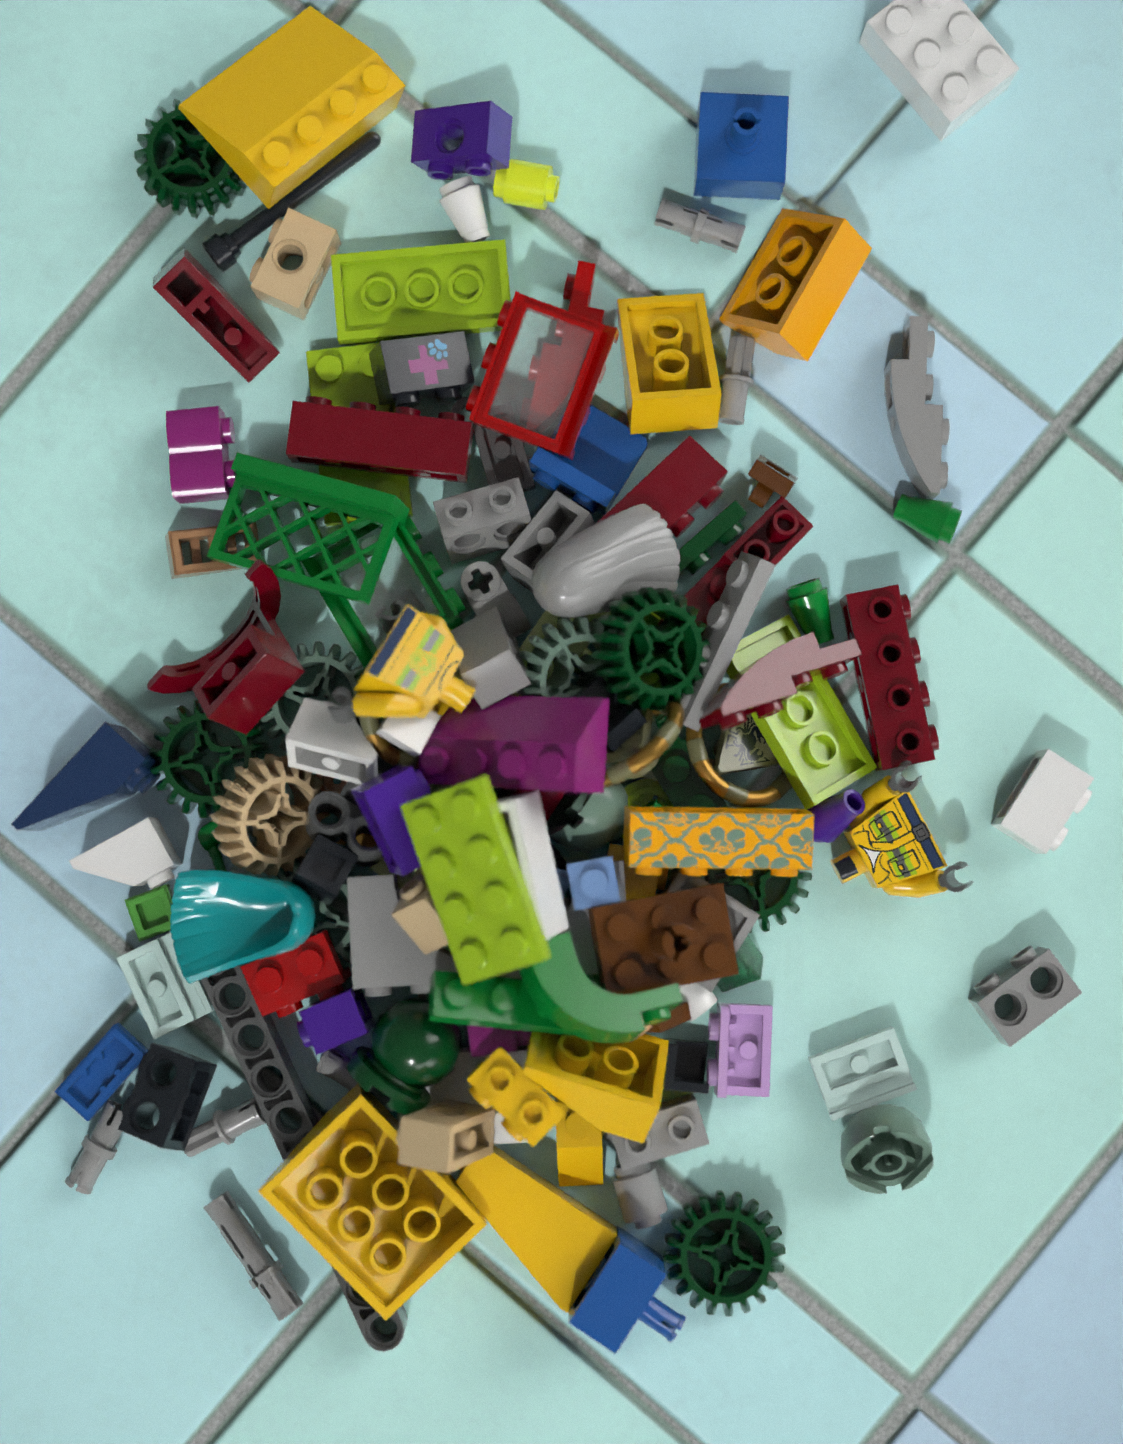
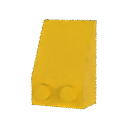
M704 293L617 299L624 393L630 435L718 428L722 393Z
M531 1032L522 1073L598 1130L644 1143L661 1106L669 1041L646 1033L632 1042L601 1043L578 1036Z

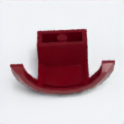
M257 560L245 573L247 579L253 583V600L246 616L235 631L217 648L195 661L180 665H164L147 684L148 690L162 694L183 693L193 690L208 719L246 735L305 672L275 621L281 601L280 585L272 568L261 560Z

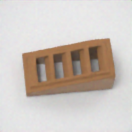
M254 522L249 526L256 541H259L257 524ZM217 526L168 531L165 536L171 579L233 571L242 568L210 559V562H202L199 540L207 539L209 550ZM243 529L229 536L226 544L227 553L233 555L237 553L235 535L243 534L245 548L250 546ZM189 542L192 564L184 565L181 543ZM254 555L248 558L250 560L257 561Z

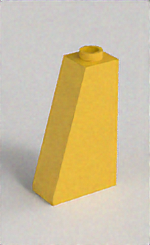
M494 1145L493 1154L459 1168L461 1171L457 1176L456 1184L557 1306L567 1313L616 1239L617 1228Z

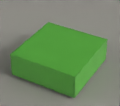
M169 884L124 900L139 942L171 930L170 915L173 893Z

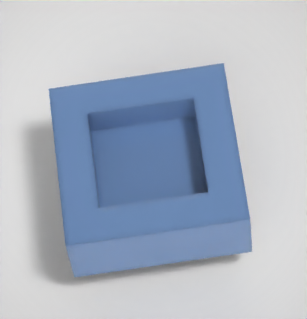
M612 856L566 864L575 910L621 902Z

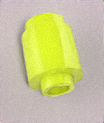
M510 159L508 169H499L495 172L493 195L494 197L503 198V202L506 204L546 210L548 202H556L560 177L553 175V167L550 165Z

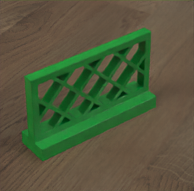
M237 452L231 467L237 475L207 557L214 561L249 570L256 561L248 558L254 555L256 560H261L267 564L261 551L282 540L289 557L274 566L268 565L272 568L277 579L369 605L397 526L405 525L410 509L393 494ZM246 489L260 492L265 505L244 515L241 503ZM269 495L276 496L277 498L271 500ZM291 501L298 502L304 516L283 526L276 510ZM308 505L316 507V509L310 511ZM330 512L338 513L344 526L323 538L315 521ZM270 514L277 531L256 541L249 525ZM347 516L356 518V520L350 523ZM370 523L383 526L378 541L362 549L355 531ZM309 525L317 542L296 553L288 536ZM243 529L250 546L234 555L224 552L229 536ZM349 536L356 553L335 564L327 547ZM321 551L329 568L314 577L306 576L300 562ZM361 562L366 574L360 591L346 587L340 573ZM294 566L296 573L287 569ZM334 578L336 584L327 582V580Z

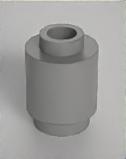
M646 1163L622 1171L620 1164L615 1166L616 1178L612 1181L624 1222L634 1223L636 1229H643L660 1223L662 1221L660 1215L665 1213L668 1208L656 1167H651L650 1163Z

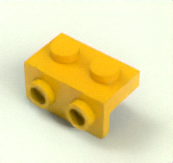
M499 1047L484 1062L481 1061L469 1073L467 1081L472 1086L468 1091L484 1108L488 1109L492 1105L504 1118L501 1122L502 1126L515 1140L521 1142L525 1139L534 1147L564 1117V1110L540 1085L522 1073L523 1068L502 1047Z

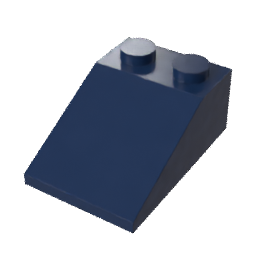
M105 722L11 825L17 830L43 831L134 796L138 791L144 794L160 778L161 774H153L150 769L154 765L162 764V760L151 756L149 753L150 749L126 727Z

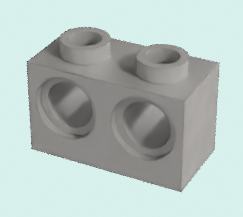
M519 477L433 502L451 564L510 548L532 521Z
M1028 946L1022 949L1010 959L1009 962L1012 964V967L1000 976L992 973L982 979L974 987L977 993L968 999L999 1042L1011 1047L1082 993L1048 948L1038 946L1036 949H1033L1032 946ZM1043 967L1048 973V983L1042 990L1035 991L1031 986L1030 978L1035 969ZM1009 994L1013 1000V1009L1008 1016L999 1018L995 1013V1002L1001 995Z
M693 1093L661 1102L658 1114L644 1143L611 1134L622 1171L710 1144Z

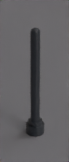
M373 131L366 133L271 208H264L229 235L227 232L220 236L215 233L201 243L216 266L224 272L237 263L235 258L241 254L239 249L272 226L278 218H283L288 208L295 209L378 148L381 143L379 134Z

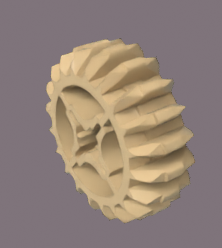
M265 754L263 760L257 757L249 758L248 769L242 766L234 767L236 779L233 782L228 779L221 780L227 791L224 796L213 797L215 803L221 805L219 811L210 814L212 821L219 824L211 833L215 839L221 842L218 848L222 854L230 857L231 863L239 868H245L248 872L255 875H261L263 872L269 876H277L280 867L285 872H293L294 859L297 858L301 863L306 855L305 851L313 843V840L306 831V818L311 800L317 794L325 792L320 790L323 782L312 772L288 767L286 755L278 757L274 754ZM285 783L292 790L295 805L289 804V794L285 792ZM322 812L316 818L321 822L322 819L331 814L329 812ZM246 825L253 826V836L257 837V847L252 846L247 835Z

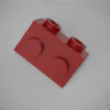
M326 929L309 936L304 943L294 950L272 957L257 959L241 966V970L262 1017L275 1011L279 1018L287 1016L304 1007L301 1000L316 994L319 1001L330 998L344 990L342 983L352 976L349 967H342Z

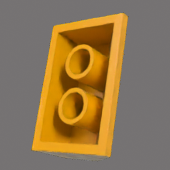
M782 208L719 320L740 334L753 338L756 343L776 354L808 362L872 248L845 218Z

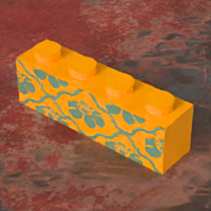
M624 806L623 861L628 867L635 868V874L661 875L662 868H680V874L704 876L708 875V868H725V874L730 876H752L753 869H771L770 874L773 876L795 877L798 876V869H812L814 814L800 808Z

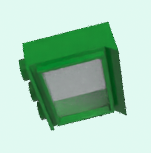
M409 515L404 526H397L369 605L319 591L364 669L387 637L383 630L380 616L385 614L392 617L390 605L395 601H401L405 606L408 604L416 611L442 617L450 631L464 624L459 614L466 610L465 606L453 587L446 591L443 589L437 578L443 575L444 572L431 551L423 555L415 542L422 539V536ZM370 523L355 532L362 549L378 541L383 526ZM349 536L328 548L335 564L356 553ZM322 552L302 561L310 577H314L329 568ZM360 562L340 573V576L346 587L360 591L366 572ZM334 578L327 580V582L336 584Z

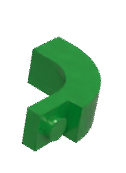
M570 932L555 935L546 940L552 957L545 961L519 968L523 983L538 1008L563 1030L590 1041L601 1043L633 1041L646 1030L645 1026L670 1019V1012L683 1002L678 983L630 995L614 994L599 988L582 971Z

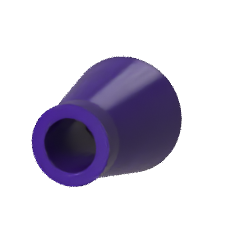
M848 789L841 794L828 797L819 804L807 809V811L814 814L813 841L818 843L835 841L856 816L864 811L865 802L863 797L857 791Z

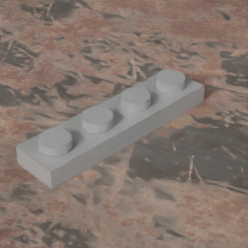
M741 551L739 558L730 566L726 575L727 584L719 601L713 604L708 613V626L701 638L711 642L710 645L702 649V656L708 659L709 662L700 663L698 669L704 678L697 682L691 681L694 694L685 695L681 693L684 726L699 731L700 723L698 720L714 698L776 565Z

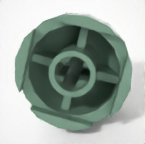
M622 783L604 788V793L566 791L546 823V826L549 828L547 829L549 838L569 850L590 852L603 847L608 842H616L624 833V806H628V796Z
M892 1104L874 1105L859 1111L851 1117L841 1135V1163L849 1183L862 1191L884 1194L887 1193L886 1186L901 1184L902 1190L912 1188L925 1179L932 1169V1145L921 1120L904 1107Z

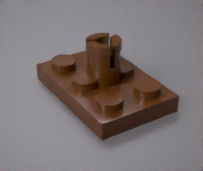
M714 883L587 908L601 989L607 992L630 995L677 983L679 986L739 974L723 883Z

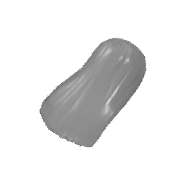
M639 504L614 514L548 551L538 561L532 573V592L544 610L564 618L610 612L608 604L613 601H622V594H625L627 591H637L641 587H653L654 589L668 588L674 594L678 586L680 553L676 548L675 539L672 538L673 533L671 529L667 528L666 521L660 518L661 515L657 511H653L646 504Z

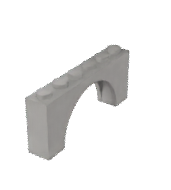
M622 860L613 861L620 901H626L624 863ZM397 874L347 878L353 989L364 988L365 996L367 997L392 995V987L410 986L411 994L430 993V976L435 970L458 973L450 951L440 948L425 955L391 915L401 898ZM572 898L566 911L569 928L559 934L570 932L582 971L585 975L593 974V981L599 983L600 979L587 908L575 910ZM519 969L493 976L522 980Z

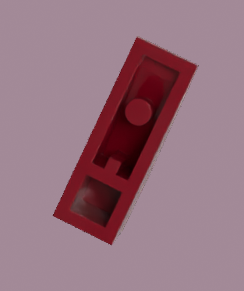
M185 248L153 277L152 288L248 383L280 354L276 346L219 282Z

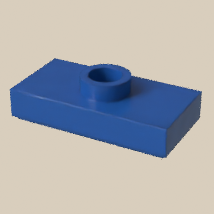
M119 1022L115 1023L54 1092L88 1122L138 1068L143 1056L149 1049Z

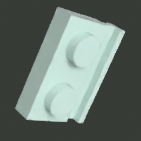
M171 932L116 958L153 1039L215 1011L202 981L198 980L190 984L184 979L176 960L173 946L174 940H172Z
M892 1026L808 1057L832 1121L917 1090L897 1034Z

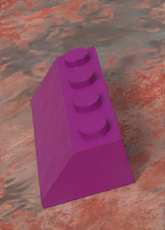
M472 696L462 713L449 707L440 716L423 750L419 754L418 770L423 774L428 784L459 785L488 775L492 787L604 793L609 699L507 696L482 709L475 697Z

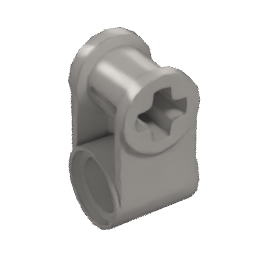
M477 561L464 569L461 575V586L475 612V617L497 606L515 637L532 628L515 596L509 592L502 577L493 565ZM480 572L483 577L491 575L493 578L488 583L490 589L488 593L482 594L479 589L470 590L469 587L474 584L473 575Z

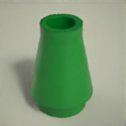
M902 493L893 519L903 522L936 544H938L939 540L950 544L962 515V510L954 508L953 502L911 497Z
M820 578L804 581L787 588L786 592L789 599L785 600L803 633L806 635L814 632L818 645L834 639L827 587H822Z

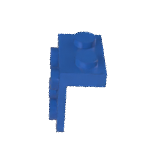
M590 404L589 417L585 426L582 425L574 447L576 453L573 461L548 452L538 446L529 463L531 472L535 474L533 479L537 483L553 492L559 488L572 496L573 502L593 515L595 511L605 515L610 510L645 452L647 439L641 434L630 435L628 426ZM562 419L558 423L550 438H556Z

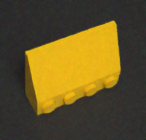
M309 6L180 103L178 109L269 209L397 109L405 84L373 49L312 6Z
M357 1084L320 1119L262 1184L258 1192L387 1320L487 1225V1222L449 1173L446 1174L398 1164L399 1147L396 1137L401 1123L370 1091L366 1092Z

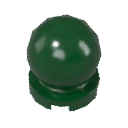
M410 998L398 1001L379 1016L371 1033L372 1048L365 1046L357 1047L352 1053L351 1060L346 1065L352 1078L366 1092L374 1085L391 1098L386 1106L405 1116L424 1109L429 1105L431 1096L425 1087L440 1083L454 1070L461 1050V1036L457 1024L428 1021L429 999Z

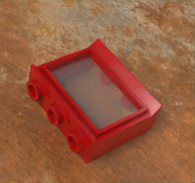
M516 291L512 302L505 300L500 310L497 326L502 327L497 344L490 342L485 351L481 368L487 371L481 387L474 385L466 405V410L471 412L469 420L478 426L537 448L539 446L548 452L573 461L576 453L574 447L582 425L585 426L589 417L590 404L597 385L601 383L605 374V364L613 342L617 343L619 337L618 328L604 325Z

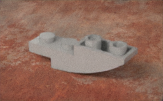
M910 316L903 327L902 359H891L884 369L885 401L891 434L900 461L921 498L933 500L940 494V489H945L947 485L948 464L947 462H941L942 445H947L950 424L949 419L943 418V405L925 404V401H931L933 393V375L926 374L927 358H932L934 353L935 333L934 331H928V316Z

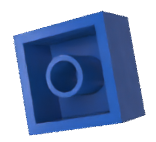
M700 92L696 122L693 196L780 200L786 179L789 96Z
M617 1225L616 1239L568 1311L569 1323L614 1354L617 1353L637 1320H640L664 1336L666 1340L672 1342L677 1336L675 1330H681L686 1316L679 1314L654 1297L657 1289L667 1276L663 1256Z

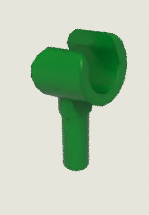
M210 821L199 830L198 840L202 847L208 851L214 869L227 872L221 851L217 846L221 842L215 839L211 833L219 824Z

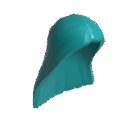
M218 870L179 872L174 883L170 915L172 940H174L173 946L178 966L184 979L190 984L257 959L272 957L294 950L304 943L313 932L315 923L313 900L305 889L296 883Z

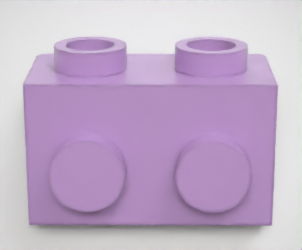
M717 1003V1013H709L708 1039L716 1041L715 1059H707L706 1082L709 1086H714V1093L717 1098H726L727 1095L769 1097L772 1005Z

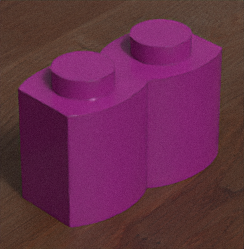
M219 406L166 411L169 472L173 498L179 504L228 499L237 475L231 469L234 460L229 461L228 444L235 443V429L232 418L226 417Z

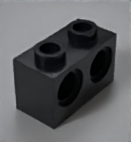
M151 1043L149 1051L140 1062L139 1076L133 1092L124 1103L122 1109L123 1118L118 1130L162 1149L185 1151L217 1065L177 1048ZM175 1065L176 1075L174 1080L170 1082V1071ZM158 1108L159 1120L154 1126L153 1115Z

